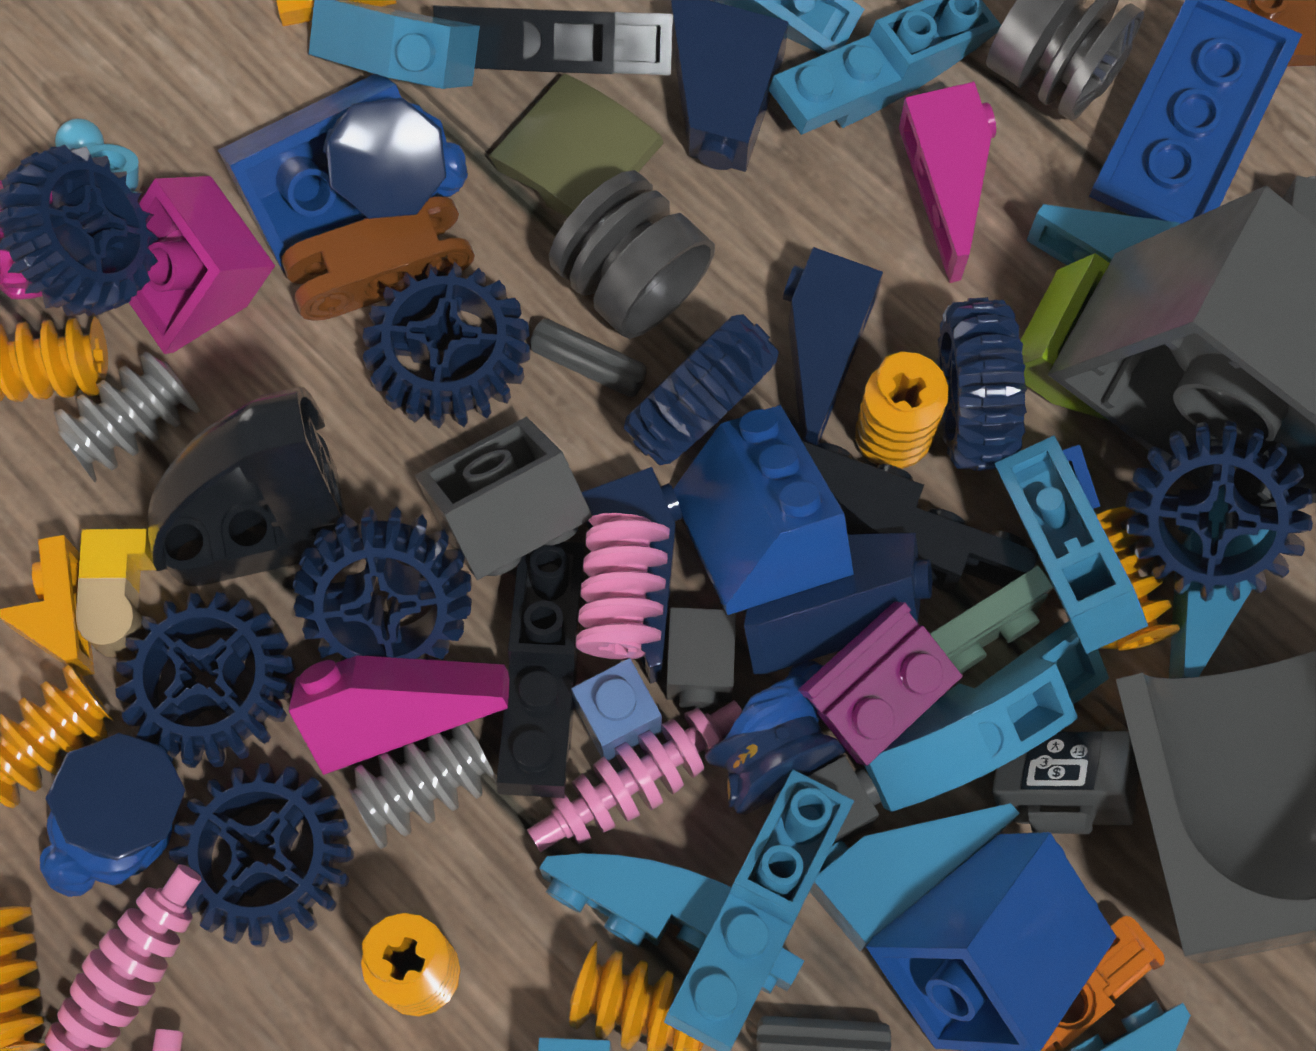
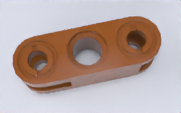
M431 197L417 215L367 218L310 237L287 249L282 256V264L286 276L292 283L303 284L295 293V301L300 315L304 319L311 321L326 320L385 300L383 293L386 286L400 292L405 290L403 283L405 272L413 275L417 282L427 279L425 272L429 263L436 267L439 276H448V271L454 262L461 267L462 271L468 268L475 257L469 241L450 237L439 241L437 237L444 234L458 220L459 213L453 200L447 197Z

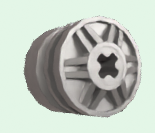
M1017 0L995 36L989 49L986 64L988 68L1019 88L1028 84L1041 70H1044L1046 74L1038 94L1039 101L1048 105L1065 90L1058 111L1059 114L1073 121L1084 112L1094 99L1100 97L1106 91L1125 64L1132 50V42L1144 18V11L1134 4L1125 5L1113 17L1119 0H1096L1088 9L1083 7L1086 0Z
M636 170L621 172L601 184L588 195L567 218L556 235L549 252L550 266L560 276L570 280L571 287L576 292L584 296L595 293L593 298L594 309L614 329L628 339L643 335L675 311L705 275L715 252V243L681 213L669 215L670 201L657 190L653 191V185Z

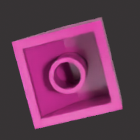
M211 176L155 178L139 203L142 211L153 214V217L147 223V230L155 234L159 240L149 245L148 249L155 255L158 262L148 271L150 281L144 285L142 290L137 291V295L132 297L128 303L164 354L176 352L246 308L275 267V264Z

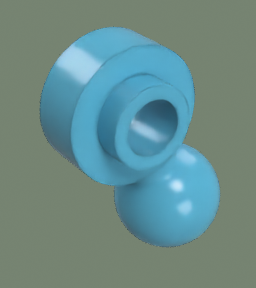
M71 119L61 125L55 137L56 147L65 144L71 150L86 146L92 158L108 156L111 172L127 171L126 185L128 188L134 191L138 187L139 161L135 153L122 146L104 144V138L100 129L86 119Z

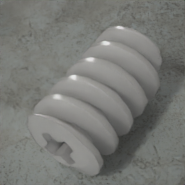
M148 352L139 355L144 373L142 376L127 366L118 369L123 387L121 390H118L105 380L97 383L101 399L100 404H96L83 394L76 397L80 414L79 418H74L62 409L54 412L59 430L58 433L94 482H96L97 478L92 464L93 461H98L110 470L118 467L114 447L118 446L132 456L139 453L135 438L136 432L139 431L154 442L160 439L156 424L157 418L160 417L175 428L181 424L177 410L179 403H182L196 414L200 412L199 407L165 361L161 362Z
M467 723L451 728L452 738L449 740L441 733L427 737L428 751L423 752L414 743L402 746L404 763L401 765L386 752L378 755L380 776L374 777L362 765L354 768L356 788L353 790L349 788V791L380 850L388 844L387 824L393 826L405 837L411 834L412 831L410 812L414 811L430 824L435 821L434 799L438 798L450 810L454 811L459 808L457 787H464L477 799L483 795L482 774L486 773L495 782L497 781L480 744Z

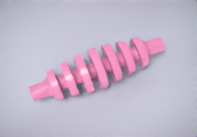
M733 700L711 715L709 713L704 715L698 708L684 713L690 727L685 731L674 719H671L661 724L662 732L667 740L663 745L650 730L638 735V743L645 754L640 759L631 746L624 742L614 748L615 755L623 769L616 773L604 756L593 764L594 771L601 782L599 785L593 787L582 773L572 781L579 797L572 802L569 801L566 795L565 798L552 797L551 801L555 807L551 810L552 814L527 829L528 834L540 853L565 837L569 839L573 836L578 844L591 839L585 824L594 820L602 833L615 828L614 821L608 812L614 806H616L627 822L640 816L631 797L636 792H638L650 810L663 804L662 797L654 781L660 778L667 790L674 795L684 786L676 767L682 764L692 778L702 772L704 765L698 753L703 750L707 753L711 747L725 740L724 737L728 735L734 722L743 711L741 707Z
M179 864L163 888H146L136 899V904L140 909H127L117 921L120 929H110L99 941L100 949H94L89 953L82 964L84 973L77 974L70 987L72 997L66 998L57 1013L59 1022L51 1025L45 1037V1043L50 1051H102L101 1048L109 1047L120 1035L119 1027L128 1026L138 1015L139 1010L137 1006H145L155 993L153 982L161 981L168 967L164 957H172L180 944V938L176 932H185L193 918L186 902L202 880L197 872L185 865Z

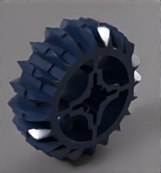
M64 144L60 147H51L42 153L35 152L21 160V165L9 171L6 177L1 180L4 188L0 190V231L4 233L5 237L1 239L0 250L9 252L13 260L8 273H22L27 279L25 294L42 292L45 309L62 306L67 316L84 313L88 317L94 314L101 315L113 308L116 309L131 301L132 297L137 295V291L142 290L144 285L150 281L148 271L158 262L155 255L148 249L149 245L159 240L155 234L147 230V223L153 217V214L142 211L138 203L143 191H131L126 185L127 171L111 172L108 156L92 158L86 146L70 150ZM52 191V203L49 204L50 195Z
M455 262L450 267L448 276H439L436 267L429 263L425 272L427 279L417 282L413 275L405 272L403 277L405 290L400 292L386 286L383 296L387 306H371L369 315L374 326L366 327L363 331L362 337L365 346L369 347L368 350L364 351L363 360L366 369L374 371L370 377L374 389L379 392L387 391L385 398L388 406L396 410L406 405L407 416L414 423L427 411H430L432 425L438 429L445 422L446 414H455L457 423L465 427L468 423L467 411L476 408L480 415L488 419L492 413L489 399L493 398L508 404L511 393L506 383L522 384L525 376L523 367L519 364L528 362L531 355L529 344L524 342L530 336L527 321L519 318L522 312L516 298L505 299L507 296L506 287L500 280L486 286L485 273L480 268H477L465 279L463 278L461 267ZM461 311L469 312L484 320L493 329L495 334L482 333L481 327L465 324L462 321ZM431 313H434L430 318L424 321H418L421 318ZM452 328L455 340H451L448 349L444 350L443 362H441L439 350H443L446 341H449ZM398 356L412 357L413 363L428 365L432 372V381L419 378L410 373L399 362ZM479 368L473 374L460 380H457L463 372L469 369Z
M988 297L968 298L967 301L952 302L951 305H948L943 313V320L940 323L937 363L944 372L949 386L948 402L940 424L943 426V441L947 447V454L957 469L972 468L973 471L997 469L994 463L1019 452L1022 448V436L1025 433L1024 415L1027 413L1025 406V392L1027 388L1024 377L1026 365L1023 364V343L1019 338V325L1015 321V313L1004 300H989Z
M744 314L731 316L626 417L624 429L634 439L633 444L645 456L649 455L658 465L670 464L683 452H686L776 364L779 351L768 340L770 338L768 334L758 324L754 325Z
M1227 421L1224 424L1223 439H1211L1210 428L1206 422L1196 425L1197 443L1192 445L1188 443L1185 435L1180 431L1171 433L1169 441L1171 449L1175 454L1173 456L1161 448L1152 447L1148 452L1147 458L1157 471L1147 468H1137L1135 470L1132 480L1144 491L1128 493L1125 504L1126 508L1140 513L1127 520V533L1134 536H1146L1136 544L1135 554L1139 559H1148L1160 555L1152 566L1151 574L1156 579L1167 576L1173 570L1176 571L1174 590L1178 594L1188 590L1192 581L1201 583L1200 598L1205 602L1212 599L1214 585H1226V595L1235 602L1240 598V582L1248 580L1252 589L1262 593L1267 588L1264 569H1267L1275 576L1285 577L1289 573V565L1280 553L1289 556H1302L1305 551L1304 542L1293 533L1311 531L1313 526L1312 516L1298 511L1312 503L1311 490L1309 488L1293 487L1304 477L1301 465L1299 463L1289 464L1278 468L1287 455V448L1282 443H1277L1262 454L1259 450L1263 444L1264 433L1257 428H1254L1248 434L1245 443L1237 442L1236 423ZM1214 464L1210 480L1204 486L1192 490L1180 489L1179 495L1166 494L1170 486L1185 473L1201 466ZM1235 466L1252 473L1260 479L1271 492L1277 507L1262 506L1258 498L1245 496L1238 491L1234 484ZM1224 484V502L1228 503V512L1225 513L1223 522H1219L1217 536L1213 538L1212 521L1209 520V511L1213 507V502L1218 499L1220 485ZM1163 517L1176 518V525L1189 527L1197 532L1203 542L1202 555L1180 544L1169 532ZM1259 529L1269 530L1265 537L1249 550L1237 555L1223 557L1227 544L1233 538L1247 534L1258 535Z
M369 506L363 511L361 524L358 525L344 513L337 520L336 532L323 527L316 534L314 542L316 547L308 546L302 553L299 563L302 569L295 574L293 589H295V593L299 594L296 596L294 603L295 616L305 618L302 628L305 639L321 638L318 647L321 659L337 652L341 654L340 661L356 655L428 660L429 655L441 660L444 659V656L449 652V640L459 641V638L463 635L464 621L462 619H467V616L470 615L472 599L467 594L471 591V575L469 571L461 570L464 564V557L459 549L446 550L449 536L446 534L445 529L431 535H426L427 520L423 514L414 519L411 525L401 523L402 514L397 506L390 511L388 521L378 520L376 512ZM366 559L365 569L362 572L347 575L345 582L331 583L333 577L344 567L355 561ZM396 560L402 561L410 566L402 565L398 563ZM376 577L378 578L380 591L388 592L387 600L392 597L390 610L388 609L386 596L378 595L379 588L374 591ZM433 605L422 618L409 625L400 627V620L403 617L421 612V606Z
M190 592L187 600V610L182 612L172 601H165L163 611L167 619L158 624L154 618L142 616L141 623L149 633L145 640L129 637L126 638L125 643L126 647L136 655V658L116 663L117 671L123 677L130 680L115 688L116 697L123 703L131 704L122 713L124 722L130 727L140 726L136 738L154 744L158 743L157 745L163 747L172 759L181 751L182 763L189 768L197 767L204 750L209 762L214 767H222L224 765L225 748L231 747L240 759L247 758L249 756V748L244 740L253 734L258 741L264 744L269 742L271 735L262 725L266 718L275 722H283L287 716L283 708L274 702L275 699L291 698L294 689L290 682L280 679L295 671V663L292 658L280 655L289 645L287 639L281 632L271 633L274 622L267 613H261L253 617L254 608L245 599L239 600L230 608L228 597L224 593L216 592L208 608H206L200 595ZM206 635L231 636L227 641L220 638L208 648L195 649L186 645L187 642ZM253 653L256 669L254 683L248 697L243 702L236 694L235 685L237 678L246 668L243 662ZM170 658L175 664L176 674L174 681L164 692L167 699L159 704V679L166 662ZM193 663L202 673L206 671L209 675L215 676L217 678L215 683L225 695L221 697L211 687L206 688L204 685L195 681L197 676L188 667V664ZM210 709L220 710L228 716L220 722L207 726L190 727L180 725L186 717L193 720L203 711Z
M260 763L258 765L254 782H250L249 777L241 767L233 768L231 771L232 788L226 790L216 779L208 781L207 788L214 799L207 806L196 798L188 800L187 807L198 818L194 825L187 822H177L174 824V832L189 840L188 846H178L170 849L169 859L177 864L189 865V868L197 872L202 878L186 904L191 914L205 909L200 921V926L204 930L212 933L225 922L223 929L224 940L237 944L248 927L250 943L255 947H264L268 940L269 926H273L278 939L283 943H288L293 940L291 920L297 918L301 925L308 931H312L318 924L309 909L316 902L330 912L335 909L337 902L328 893L324 892L328 883L337 887H346L350 878L339 869L333 868V863L352 860L354 858V851L348 845L333 844V842L351 832L350 824L345 819L330 820L340 808L338 801L332 795L317 801L322 785L313 777L304 781L298 787L299 773L293 767L287 766L280 773L276 783L273 769L268 763ZM265 804L284 805L279 814L272 811L264 821L254 826H244L233 820L241 812L255 806ZM304 817H306L310 825L314 845L313 857L307 874L295 866L291 858V847L299 835L295 829ZM219 836L230 845L232 851L231 863L223 875L227 882L220 891L215 884L212 873V854ZM245 838L254 846L259 844L261 847L269 848L275 853L273 858L286 868L285 871H279L270 863L265 865L262 862L255 861L249 856L251 851L240 843L239 839ZM270 882L281 883L293 890L285 898L262 907L238 906L245 895L252 897L261 886Z

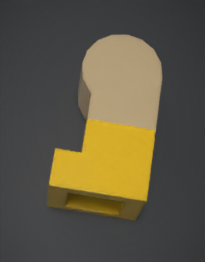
M82 529L76 607L77 629L83 638L92 644L96 651L106 657L120 658L131 654L132 652L125 645L126 638L137 637L141 640L144 639L146 629L141 623L142 616L138 612L140 574L143 570H156L152 560L147 529Z

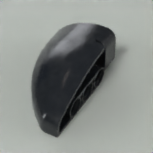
M297 387L264 394L248 402L200 432L172 462L157 483L148 510V537L156 571L167 569L179 583L187 586L208 585L299 564L304 549L308 546L316 547L314 545L316 534L323 527L336 532L338 518L342 517L344 513L346 514L337 468L324 439L316 432V430L325 427L324 417L306 388ZM253 526L267 528L264 538L252 546L239 545L242 533ZM191 540L203 541L200 552L194 558L182 561L176 560L179 548L183 544Z

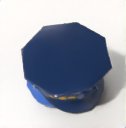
M387 98L352 104L348 111L337 119L333 128L328 130L323 152L327 153L330 187L369 219L417 215L428 199L434 195L450 197L463 187L468 176L465 153L460 145L446 141L441 121L425 112L420 106L407 102L404 98Z
M813 660L796 664L790 670L789 676L784 680L752 696L734 722L725 740L711 747L705 754L709 764L727 769L729 773L727 776L729 807L734 806L737 814L747 815L763 805L772 803L775 794L782 791L792 769L805 776H809L835 762L845 752L844 746L836 738L823 733L818 724V721L821 719L816 713L818 710L798 690L823 665Z
M117 733L94 744L67 752L45 798L51 809L46 825L50 846L41 852L40 871L50 888L60 894L72 897L85 894L93 887L95 881L109 885H119L131 876L138 875L146 870L163 853L169 844L172 834V823L186 791L172 764V757L167 754L163 747Z

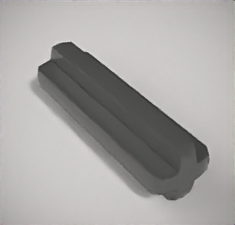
M542 319L533 331L530 343L534 353L628 397H634L645 382L647 367L644 363L550 319Z
M763 1016L757 1023L756 1047L757 1051H891L892 1038L890 1026L886 1023Z

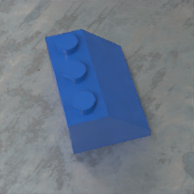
M373 74L218 150L244 204L283 273H285L282 264V256L294 244L367 219L362 212L330 187L327 153L323 152L328 130L333 128L337 119L343 116L352 104L387 98H402L396 84L387 77Z
M778 405L768 409L753 410L740 418L721 423L673 490L680 505L682 521L727 615L854 575L844 512L782 406Z

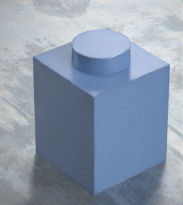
M630 658L571 688L574 708L601 758L604 756L608 761L615 758L614 748L624 742H627L631 748L638 746V735L649 730L655 736L662 733V715Z

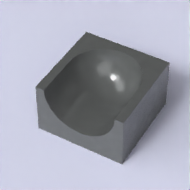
M1264 186L1115 253L1051 367L1048 376L1146 449L1150 450L1156 446L1171 456L1175 454L1171 449L1170 434L1180 431L1185 435L1190 445L1197 443L1196 425L1198 423L1206 422L1208 424L1211 439H1223L1225 422H1235L1237 428L1236 441L1245 443L1248 434L1254 428L1260 429L1264 433V439L1259 452L1263 454L1272 445L1282 443L1287 448V455L1278 468L1299 463L1303 468L1304 477L1293 487L1309 488L1312 494V503H1316V225L1268 186ZM1214 464L1195 468L1182 476L1200 488L1210 480ZM1235 466L1234 484L1238 491L1245 496L1258 498L1262 506L1277 507L1271 492L1260 479L1252 473Z
M1316 650L1279 662L1217 675L1170 679L1156 678L1139 673L1116 679L1184 956L1205 964L1315 942Z

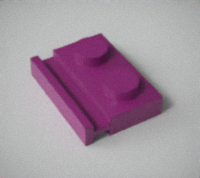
M894 601L798 689L818 710L816 713L856 763L868 766L963 677L923 625H919L909 613L911 609L905 602Z

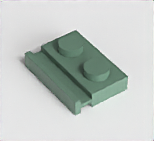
M1037 566L933 631L930 635L962 674L987 656L983 649L984 646L1002 635L1010 643L1035 627L1040 622L1036 613L1048 597L1047 593L1054 586L1040 567Z

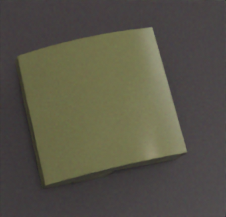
M564 73L489 156L498 172L539 191L548 208L569 217L588 195L607 180L621 172L632 170L639 172L664 142L659 133L628 109L595 88Z

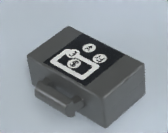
M1129 731L1058 732L1020 757L996 769L992 788L996 806L1011 803L1020 813L1013 822L1030 824L1033 833L1090 834L1093 829L1092 825H1132L1134 823L1140 774Z

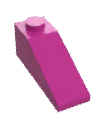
M975 82L905 97L899 123L901 137L949 283L961 281L969 258L991 138L996 136V121L993 109L988 102H981Z
M359 655L337 663L333 660H325L310 666L296 678L288 711L322 774L325 775L507 709L509 675L504 664Z

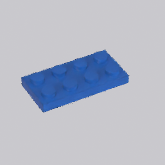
M1185 0L1089 197L1130 216L1184 223L1219 207L1302 34L1225 0Z

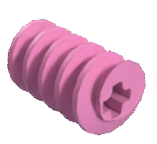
M621 513L594 515L588 520L593 527L586 533V546L591 552L584 558L583 571L590 578L581 584V597L587 604L579 609L578 622L586 629L577 635L576 648L586 654L607 659H639L645 656V652L641 650V644L661 640L662 631L643 624L644 618L663 615L664 605L645 597L647 592L665 589L666 579L648 573V567L667 564L668 554L662 550L650 547V542L669 539L670 528L638 515Z

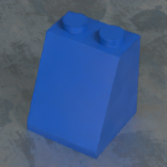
M1051 832L997 835L877 933L867 944L866 948L935 1049L960 1051H1041L1117 936Z

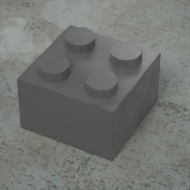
M527 416L414 475L441 529H445L446 534H448V542L454 549H459L462 553L465 565L476 580L487 575L497 576L504 574L516 567L521 561L522 556L543 545H555L568 540L578 531V526L588 522L592 517L563 452Z

